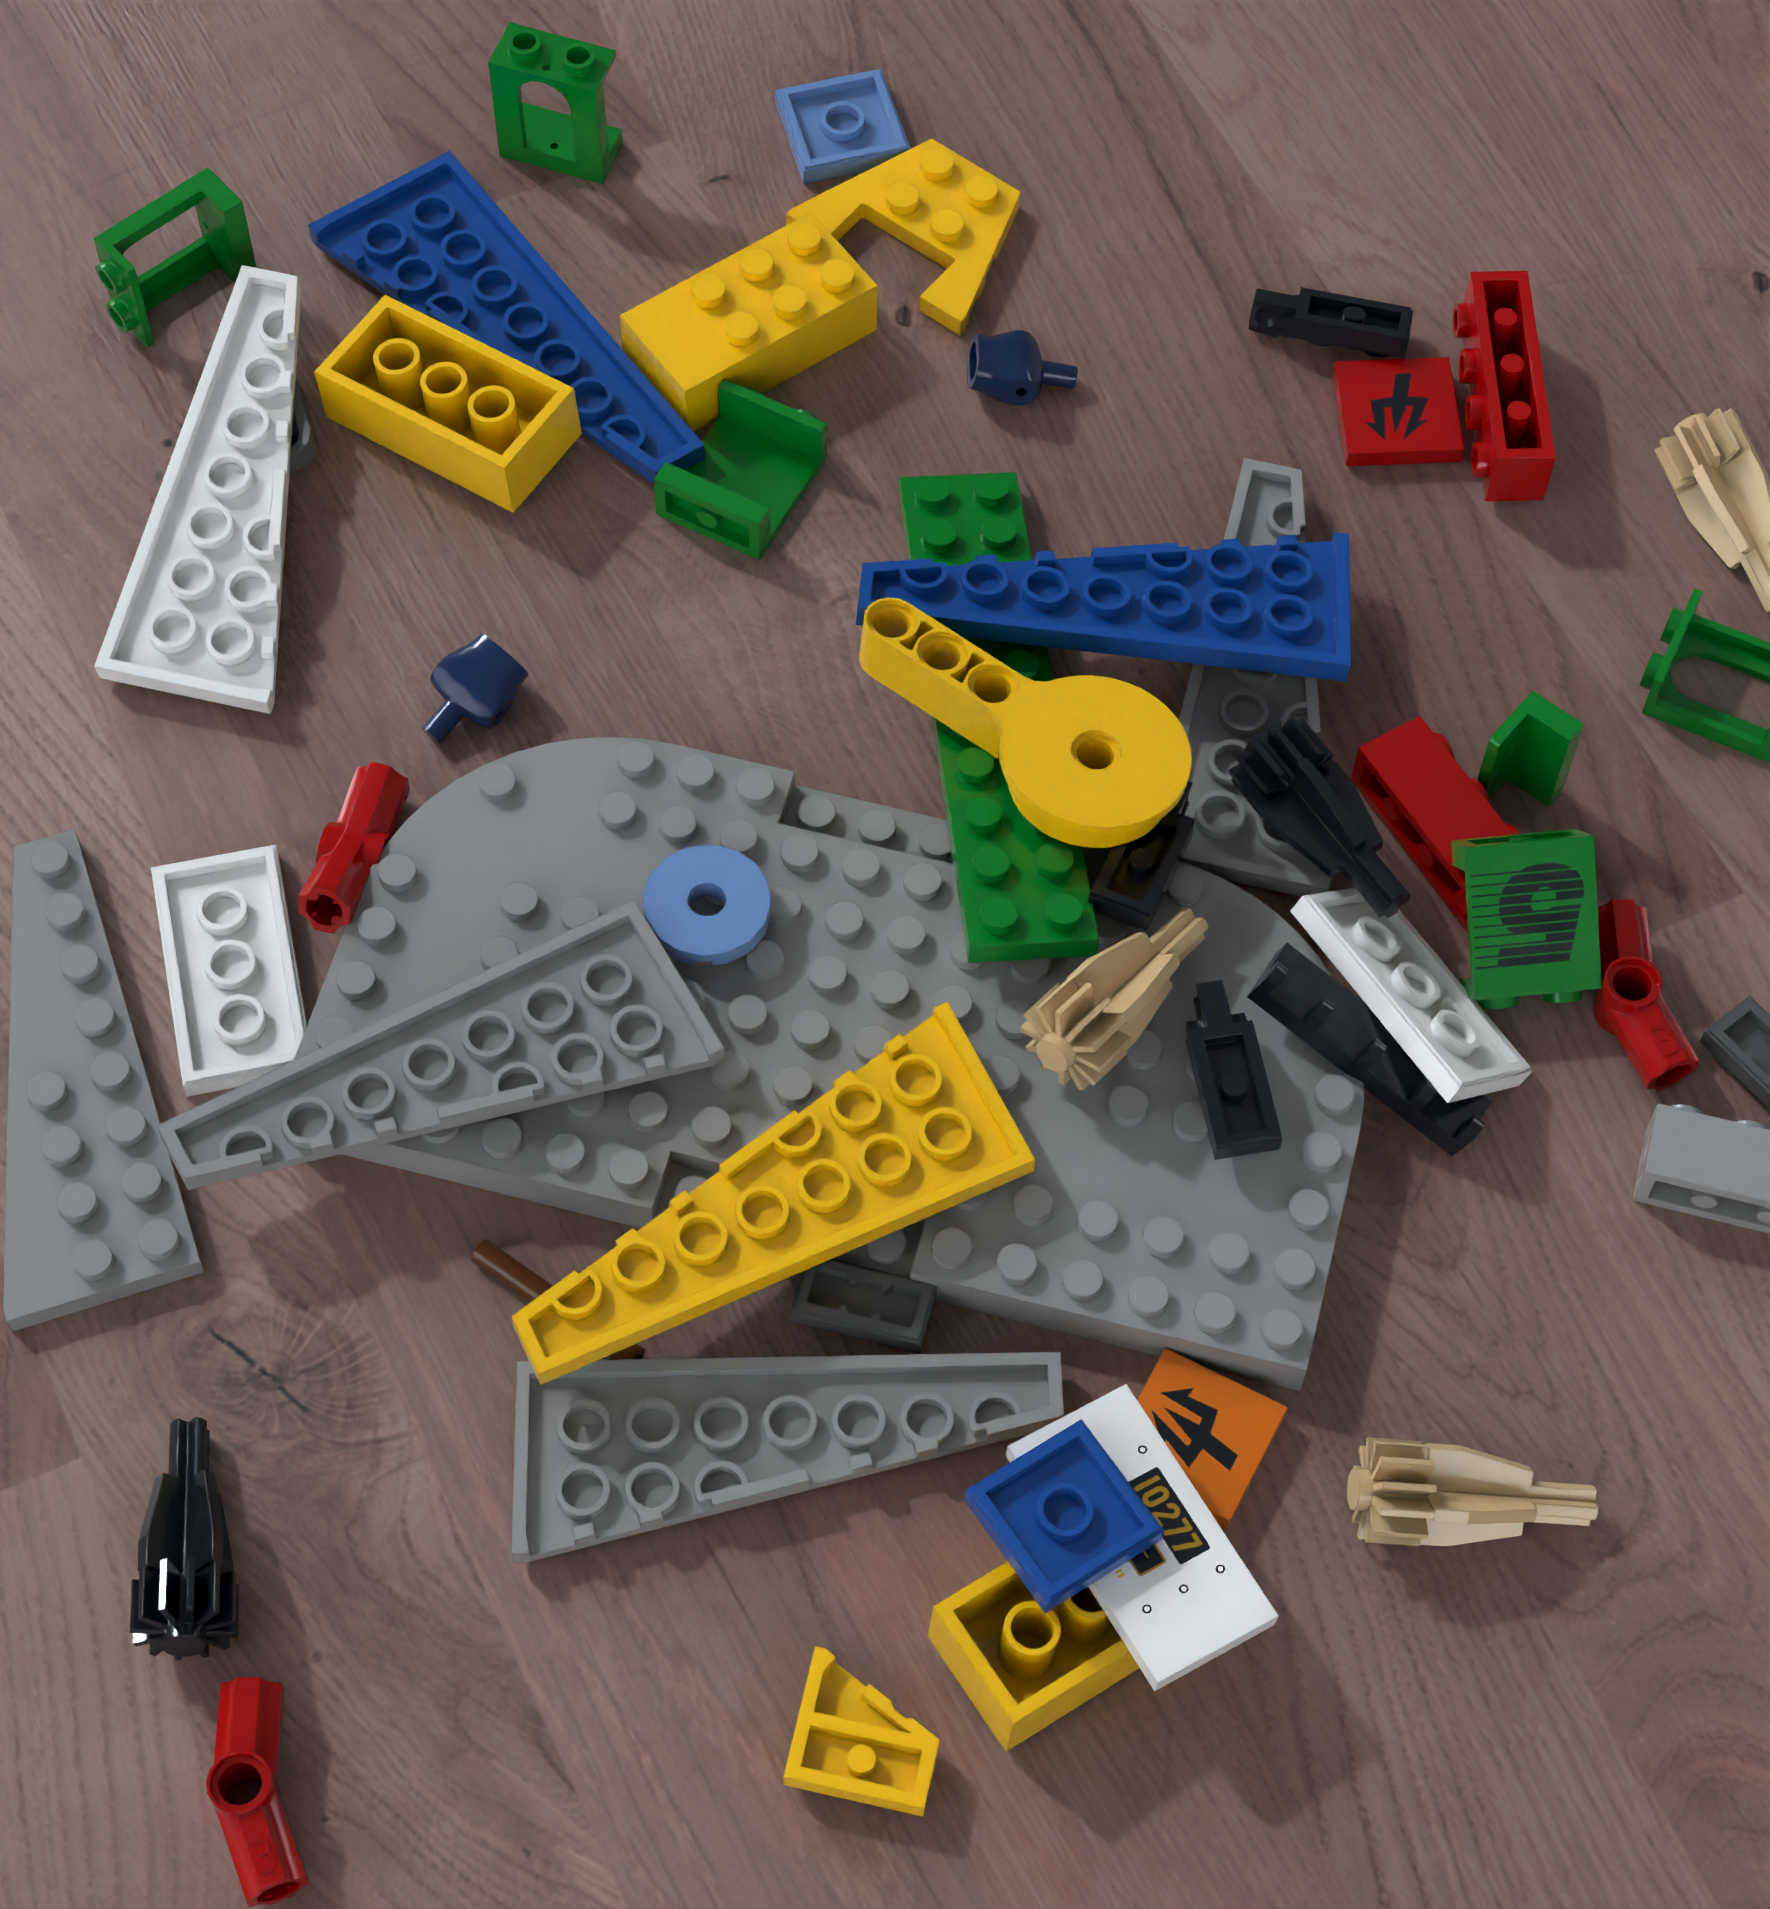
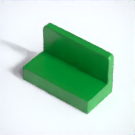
M1532 691L1488 741L1477 780L1487 791L1489 799L1491 800L1504 784L1510 781L1549 808L1563 792L1585 725L1535 691Z

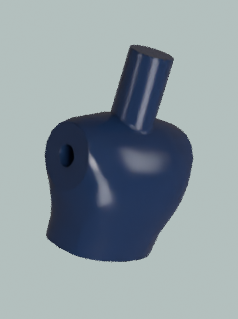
M1014 330L994 336L981 334L973 336L967 357L968 388L981 392L999 402L1011 405L1030 404L1039 395L1042 384L1073 389L1077 381V366L1042 360L1038 344L1029 332Z
M480 633L471 643L444 657L432 672L430 681L445 702L422 726V730L440 744L464 717L482 727L493 728L509 711L520 686L529 675L528 672L500 646Z

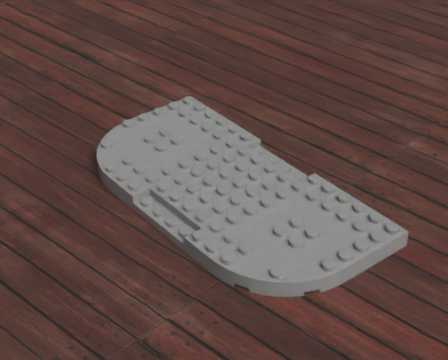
M594 737L547 743L514 752L484 764L445 787L404 822L383 848L379 863L373 864L370 868L371 872L351 924L346 925L294 1060L635 900L644 915L642 896L649 875L666 857L686 847L713 844L735 849L754 861L768 880L772 909L765 936L750 953L728 964L712 966L711 961L700 962L694 960L695 965L679 962L668 955L724 1046V1061L698 1070L347 1152L342 1155L642 1228L668 1209L669 1201L684 1190L690 1193L719 1171V1165L792 1111L801 1112L833 1088V1081L848 1070H851L853 1073L883 1052L885 1043L899 1033L905 1036L931 1017L933 1008L948 1002L1035 1158L1034 1171L833 1259L937 1286V1297L935 1300L937 1302L1156 1356H1161L1164 1348H1167L1208 1369L1301 1391L1307 1372L1359 1139L1364 1107V1083L1345 1074L1247 998L1275 953L1286 943H1289L1330 975L1322 960L1303 937L1278 913L1247 891L1217 875L1180 862L1148 931L1094 912L1099 937L1097 954L1135 933L1146 932L1148 938H1150L1184 907L1191 908L1195 918L1204 917L1209 928L1203 933L1205 939L1180 962L1179 967L1169 978L1173 985L1172 989L1139 1039L1127 1050L1126 1056L1094 1086L1090 1083L1084 1090H1078L1073 1078L1063 1086L1059 1083L1058 1073L1049 1069L1043 1071L1040 1068L1042 1062L1039 1060L1036 1052H1028L1025 1047L1034 1038L1020 1032V1026L1027 1021L1023 1015L1057 983L1061 985L1065 982L1066 978L1076 968L1092 956L968 963L947 820L795 785L794 771L677 744L642 738ZM1083 847L1090 891L1112 847ZM702 896L693 901L690 908L698 915L712 916L719 913L725 904L717 897ZM1222 980L1231 1015L1245 1013L1247 1021L1253 1020L1282 1134V1143L1279 1150L1214 1159L1186 1045V1022L1197 1020L1193 998L1197 997L1196 984Z

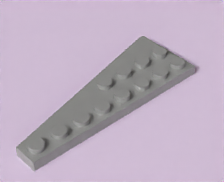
M635 900L156 1126L187 1189L191 1190L714 1066L725 1060V1050Z

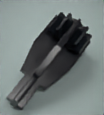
M1289 717L1281 729L1274 723L1270 725V728L1256 734L1246 745L1245 752L1238 753L1235 757L1239 764L1229 769V774L1233 778L1231 780L1279 837L1329 877L1341 872L1379 918L1384 915L1387 918L1395 915L1398 912L1399 906L1409 901L1410 894L1376 854V851L1382 848L1383 840L1355 784L1338 763L1332 760L1334 755L1303 718L1297 722L1294 717Z
M195 1417L189 1422L178 1418L170 1424L168 1474L162 1473L155 1479L138 1542L137 1571H139V1580L132 1579L129 1633H133V1644L140 1646L150 1643V1655L156 1656L165 1651L175 1656V1660H182V1657L197 1654L202 1658L209 1657V1644L226 1650L230 1647V1637H238L239 1584H236V1573L233 1570V1560L221 1494L217 1490L215 1473L209 1471L210 1430L207 1429V1421L199 1417Z

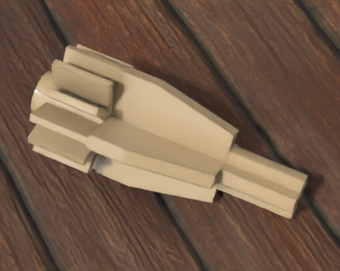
M1720 408L1715 409L1708 417L1705 413L1694 414L1685 418L1674 427L1675 436L1662 438L1659 441L1661 447L1654 449V453L1671 487L1676 492V496L1688 520L1729 568L1736 569L1740 565L1743 566L1766 613H1770V481L1768 474L1737 414H1735L1732 408L1722 413Z
M1181 908L1150 938H1148L1146 932L1131 935L1086 959L1066 978L1065 982L1061 985L1057 983L1023 1015L1027 1021L1020 1026V1032L1034 1038L1025 1047L1028 1052H1036L1039 1060L1042 1062L1040 1068L1043 1071L1049 1069L1058 1073L1059 1083L1063 1086L1073 1078L1078 1090H1084L1090 1083L1094 1086L1126 1056L1127 1050L1139 1039L1172 989L1173 985L1169 978L1179 967L1180 962L1205 939L1203 933L1209 927L1204 917L1195 918L1191 908Z
M1368 1437L1366 1438V1446L1360 1445L1358 1449L1361 1466H1353L1347 1482L1348 1505L1351 1510H1355L1352 1521L1353 1523H1359L1357 1537L1358 1539H1364L1365 1543L1405 1546H1453L1522 1536L1525 1522L1590 1526L1591 1520L1597 1519L1599 1509L1595 1503L1597 1490L1593 1485L1532 1481L1534 1472L1530 1466L1461 1445L1421 1444L1422 1441Z

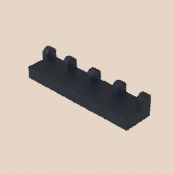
M1286 943L1275 953L1247 998L1345 1074L1363 1082L1364 1089L1449 1155L1454 1156L1479 1135L1485 1125V1122L1481 1119L1492 1101L1484 1095L1447 1103L1365 1002L1289 943Z

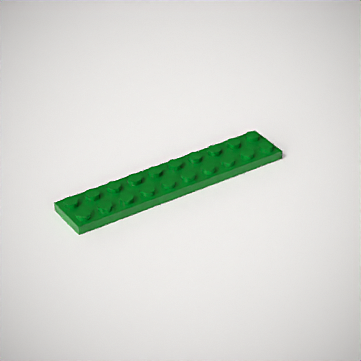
M1016 472L899 477L898 496L908 560L932 559L933 563L944 562L946 566L966 565L976 560L978 555L996 554L998 563L1032 560ZM965 638L1024 677L1034 681L1046 682L1053 680L1047 647ZM931 716L968 963L1096 955L1099 937L1093 904L1088 903L1090 886L1083 847L1061 842L1033 826L1021 814L1011 797L1008 783L1000 765V758L997 759Z

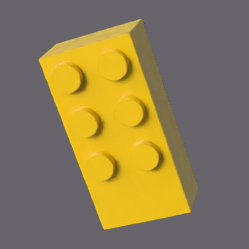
M810 212L621 314L622 350L694 432L719 417L718 386L723 379L742 387L755 388L764 393L876 331L878 285Z
M387 295L380 299L314 371L327 418L512 513L516 511L582 434L574 388Z
M1008 1561L933 1606L927 1637L1006 1752L1139 1669L1138 1664L1089 1587H1086L1052 1610L1044 1613Z

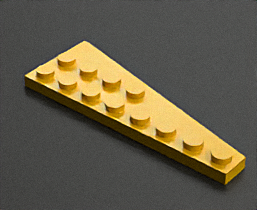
M946 1002L933 1008L932 1016L905 1036L899 1033L885 1043L884 1051L853 1073L851 1070H848L833 1081V1088L801 1112L792 1111L719 1165V1171L690 1193L684 1190L669 1201L668 1209L638 1231L632 1228L615 1240L616 1247L578 1274L574 1270L511 1316L513 1328L540 1385L1027 1175L1034 1171L1035 1158L952 1008Z

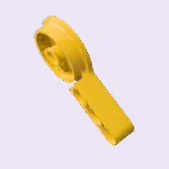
M883 598L871 603L866 609L859 650V663L862 669L869 676L997 759L1000 758L1002 772L1008 783L1015 805L1021 814L1041 832L1061 842L1089 848L1115 847L1132 842L1147 834L1181 799L1189 780L1192 765L1190 743L1182 724L1174 713L1149 692L1128 682L1094 675L1069 676L1046 682L1034 681L1019 674L906 601L898 598Z

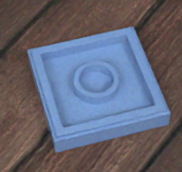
M881 69L775 90V105L803 185L863 173L911 149Z

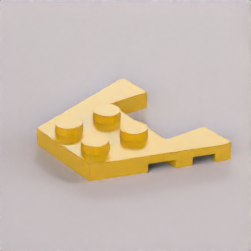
M931 138L791 208L786 213V225L812 212L831 235L839 241L861 218H864L946 268L920 295L919 311L961 336L969 323L972 307L976 299L979 300L985 287L986 276L994 258L997 259L1018 212L1021 192Z

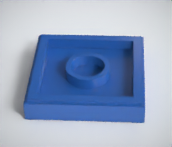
M1082 1419L965 1490L964 1501L1044 1613L1052 1610L1162 1540L1164 1534L1163 1528Z

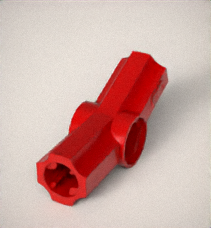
M370 762L367 766L357 767L337 822H328L322 832L317 850L316 866L298 895V913L311 923L314 930L335 934L339 927L351 924L371 872L370 868L373 864L379 863L383 848L394 835L404 804L408 798L410 787L408 778L397 773L389 765Z
M1612 899L1604 905L1597 906L1602 989H1597L1593 1003V1014L1596 1022L1602 1029L1612 1035H1616L1647 1090L1657 1089V1091H1661L1677 1085L1686 1076L1695 1072L1700 1060L1660 994L1662 978L1658 969L1653 965L1647 908L1636 904L1634 899ZM1617 992L1629 993L1637 1000H1627Z
M236 1677L232 1681L220 1683L214 1764L209 1769L206 1780L207 1794L215 1807L248 1906L272 1905L294 1896L299 1889L309 1884L308 1876L281 1801L280 1789L277 1785L285 1689L282 1683L268 1681L261 1677ZM252 1779L262 1783L260 1792L249 1803L234 1805L227 1802L230 1790L240 1781Z

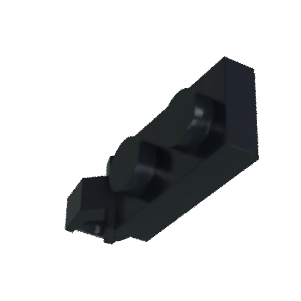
M1301 287L1299 295L1256 289L1249 319V330L1273 338L1279 335L1287 338L1291 336V338L1306 340L1316 346L1334 345L1361 350L1374 357L1393 356L1405 359L1413 310H1411V307Z
M1188 781L1179 802L1151 831L1132 842L1112 847L1089 894L1088 903L1093 904L1095 913L1148 931L1192 839L1195 819L1185 816V813L1189 807L1188 797L1193 782Z
M1222 980L1196 984L1197 997L1193 998L1197 1020L1186 1022V1045L1214 1159L1279 1150L1282 1143V1134L1253 1020L1247 1021L1245 1013L1231 1015Z

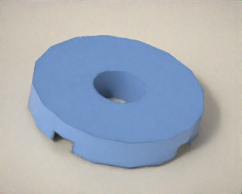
M713 844L686 847L666 857L649 875L642 896L645 918L666 953L679 962L695 965L694 960L700 962L711 961L712 966L728 964L750 953L765 936L772 909L768 880L757 864L735 849ZM702 896L717 897L725 904L719 913L712 916L698 915L690 908L692 902Z

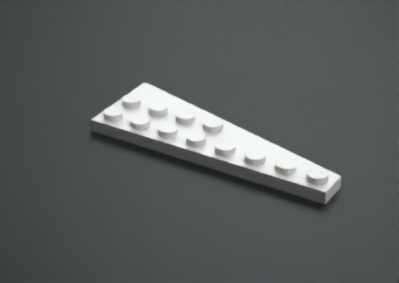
M244 265L241 266L94 665L99 678L267 714L272 712L275 702L301 286L298 276Z

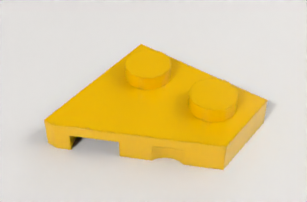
M815 1646L783 1776L784 1785L924 1817L939 1750V1739L913 1718H905L893 1708L891 1700L871 1684H868L866 1687L837 1664L836 1656L826 1648Z

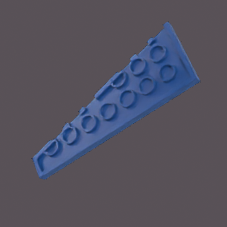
M450 151L308 225L311 241L316 247L384 295L574 388L582 434L654 484V478L665 462L686 470L705 459L704 443Z
M1335 532L1331 541L1298 543L1296 535L1278 536L1276 545L1246 547L1241 546L1239 539L1220 540L1219 545L1213 546L1211 549L1191 550L1189 546L1178 547L1177 543L1092 548L1090 557L1056 559L1054 551H1040L1035 553L1034 560L998 563L996 554L978 555L976 560L966 565L946 566L944 562L933 563L932 559L862 563L856 625L863 626L864 613L871 603L883 598H898L910 603L965 638L1346 681L1351 666L1349 534Z

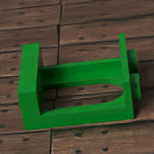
M509 22L488 62L499 156L603 184L623 145L622 129L606 125L603 82L616 58V50ZM528 82H541L552 86L562 93L568 101L571 115L523 103L521 86Z
M208 167L93 238L100 261L95 266L96 272L108 290L110 301L106 303L108 314L123 333L131 330L147 348L154 344L147 316L149 310L217 267L234 283H236L242 265L257 268L243 202ZM195 206L202 237L137 277L135 267L123 256L124 252L137 241Z
M1694 589L1685 611L1673 607L1660 638V641L1669 644L1665 655L1653 652L1639 685L1650 690L1642 713L1770 763V728L1769 730L1693 701L1682 695L1673 684L1671 678L1673 667L1676 663L1692 657L1709 659L1770 683V643L1696 615L1695 613L1703 591Z

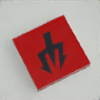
M1449 357L1334 361L1332 378L1345 466L1462 461L1464 444Z

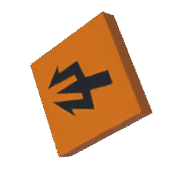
M1164 1348L1137 1401L1219 1526L1228 1529L1286 1415L1288 1407Z

